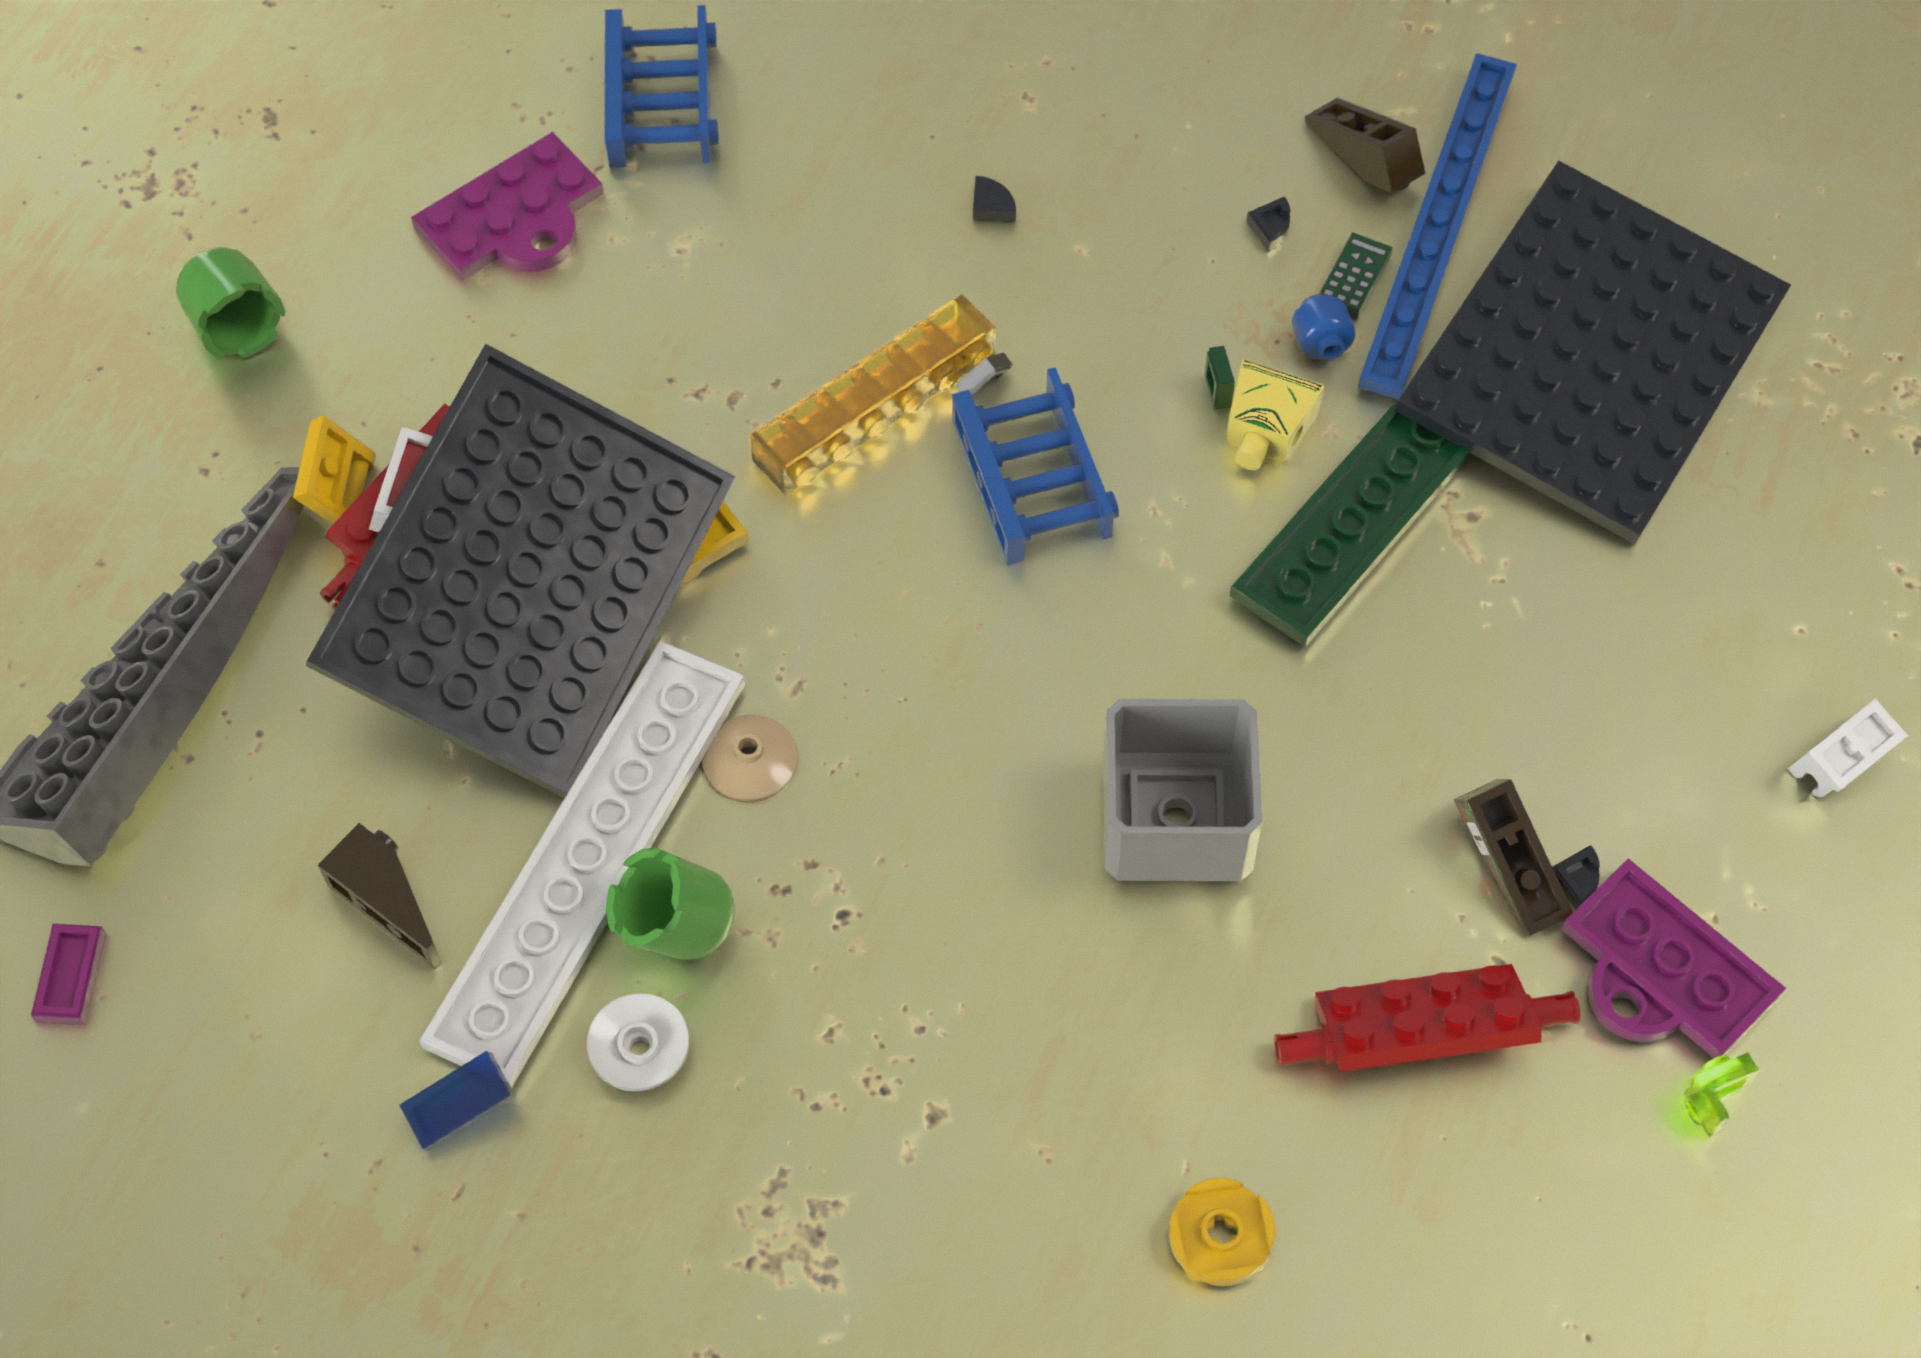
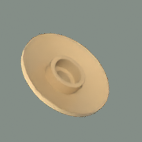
M743 715L729 719L722 724L702 759V767L709 784L722 796L739 802H757L773 797L790 783L797 769L798 752L792 735L782 724L765 716ZM746 747L757 748L754 753L749 755L740 752V750Z

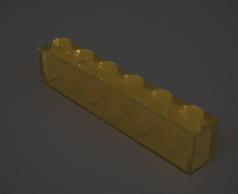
M962 294L750 434L752 461L785 496L798 487L809 485L818 473L833 463L844 461L855 448L869 439L880 437L888 429L889 425L904 415L915 413L926 400L940 391L944 392L951 389L959 378L971 371L984 358L995 355L996 327Z

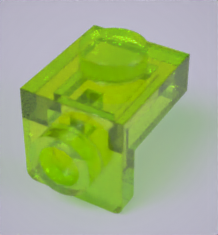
M1748 1052L1733 1059H1730L1729 1055L1725 1054L1709 1061L1701 1068V1073L1694 1075L1683 1094L1685 1096V1107L1690 1118L1696 1125H1702L1709 1137L1719 1134L1729 1119V1114L1721 1100L1747 1089L1759 1070Z

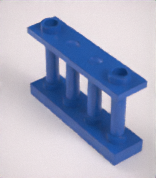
M697 5L698 27L632 30V26H624L622 9L605 10V145L609 168L626 167V149H634V145L700 142L703 163H711V145H719L717 119H711L709 48H717L715 22H707L706 5ZM698 44V59L633 62L632 58H626V52H633L634 47ZM698 76L699 91L633 94L632 90L626 91V84H633L634 79ZM699 109V124L633 127L632 123H626V116H634V112Z
M1056 367L1047 369L1046 393L984 409L982 405L975 406L970 390L952 394V421L1007 566L1025 561V542L1031 541V536L1095 519L1104 540L1112 538L1113 520L1119 517L1114 493L1112 491H1105L1073 412L1075 400L1069 383L1062 384ZM1052 410L1059 427L1056 430L999 445L996 441L989 442L986 434L989 431V426ZM1063 446L1067 447L1074 464L1012 481L1010 477L1003 479L1000 468L1003 467V462ZM1081 482L1088 500L1085 503L1026 518L1024 514L1017 516L1014 504L1017 503L1019 498Z

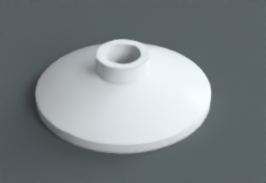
M645 993L629 994L611 1001L595 1016L587 1035V1053L595 1072L608 1084L627 1091L649 1090L667 1082L679 1071L689 1049L688 1028L679 1010L669 1001L659 996ZM637 1043L649 1045L648 1051L641 1055L633 1054L631 1049Z

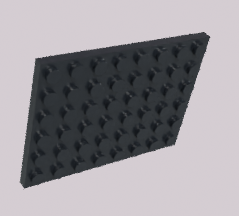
M1558 160L1397 400L1394 410L1439 436L1445 437V439L1457 446L1469 449L1473 455L1627 541L1636 544L1788 292L1791 284Z
M485 343L311 652L306 666L565 798L603 736L736 476Z

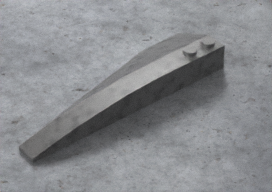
M300 467L280 468L242 508L241 511L246 517L242 521L230 525L228 528H223L212 540L217 548L200 565L198 562L192 561L180 574L185 582L171 596L169 593L163 592L111 647L115 656L111 660L99 664L97 667H92L80 680L86 687L68 705L60 701L47 715L52 723L38 738L29 734L18 745L0 770V840L60 864L92 867L95 861L104 855L108 848V842L122 822L131 816L136 802L199 711L257 609L304 507L302 503L293 498Z

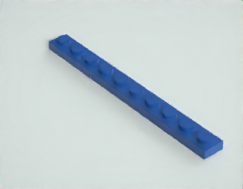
M1478 53L1474 57L1363 367L1358 388L1398 399L1406 388L1515 74L1516 63Z

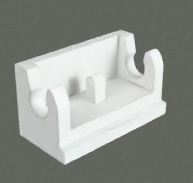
M1875 698L1787 769L1796 779L1807 774L1812 775L1818 782V786L1813 789L1812 794L1816 797H1824L1833 789L1838 793L1908 735Z

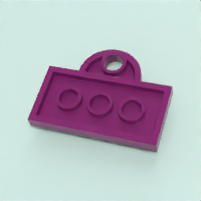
M552 131L413 215L411 219L414 229L462 281L498 259L506 266L515 270L537 272L560 264L571 254L577 241V229L573 213L602 196L604 190L602 182ZM545 240L556 243L554 247L548 250H538L535 248L539 242Z
M1629 858L1564 921L1561 928L1564 933L1598 960L1591 974L1588 986L1589 1001L1596 1017L1611 1032L1631 1041H1658L1670 1036L1679 1029L1719 1062L1782 997L1786 990L1781 983ZM1616 998L1631 1000L1637 1007L1638 1015L1631 1018L1618 1015L1612 1008L1611 1001Z

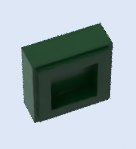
M1225 346L1211 347L1207 351L1204 376L1212 404L1216 410L1231 408L1235 380Z

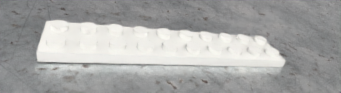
M662 641L658 642L419 1040L423 1049L510 1089L513 1087L608 923L606 903L610 885H619L622 875L629 868L623 864L628 857L641 849L652 847L745 686L744 675Z

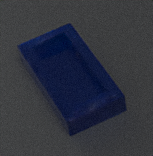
M485 1051L399 1106L422 1149L430 1150L511 1100L516 1095L493 1053Z

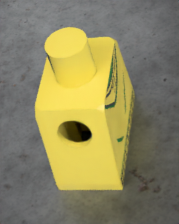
M1243 359L1231 406L1226 441L1230 445L1239 447L1235 456L1236 462L1245 469L1258 470L1265 457L1280 462L1288 460L1319 415L1324 385Z

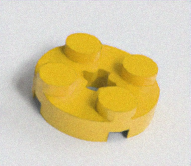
M1229 1178L1203 1180L1185 1192V1196L1175 1206L1169 1224V1243L1175 1259L1184 1268L1186 1275L1191 1280L1201 1283L1206 1282L1215 1286H1232L1251 1279L1265 1268L1275 1241V1220L1267 1202L1259 1194L1257 1197L1252 1191L1243 1188V1183ZM1223 1220L1226 1228H1235L1237 1235L1231 1236L1229 1243H1219L1217 1239L1210 1238L1208 1232L1214 1229L1215 1221Z

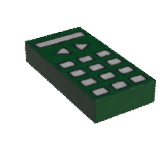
M1352 232L1319 294L1339 298L1346 305L1350 317L1358 320L1391 257L1393 247Z

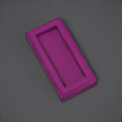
M52 924L31 1012V1017L35 1022L72 1025L86 1024L106 937V932L102 926Z

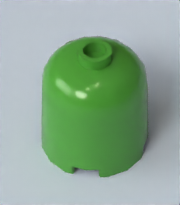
M226 247L206 249L195 254L186 262L177 278L176 294L180 305L205 349L215 357L223 358L222 354L239 353L242 359L248 358L264 350L277 338L278 333L275 328L280 321V317L285 316L283 303L256 265L239 250Z
M658 848L641 849L624 861V866L629 868L622 875L618 886L612 884L609 887L606 915L610 930L618 933L626 945L679 960L702 959L722 945L730 933L735 914L733 895L723 877L705 867Z

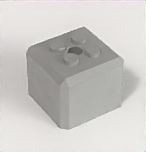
M1119 699L1107 709L1103 751L1105 870L1117 881H1242L1253 871L1262 826L1257 710L1245 700ZM1180 807L1186 810L1191 818L1186 823L1173 824L1167 821L1163 814L1169 808Z

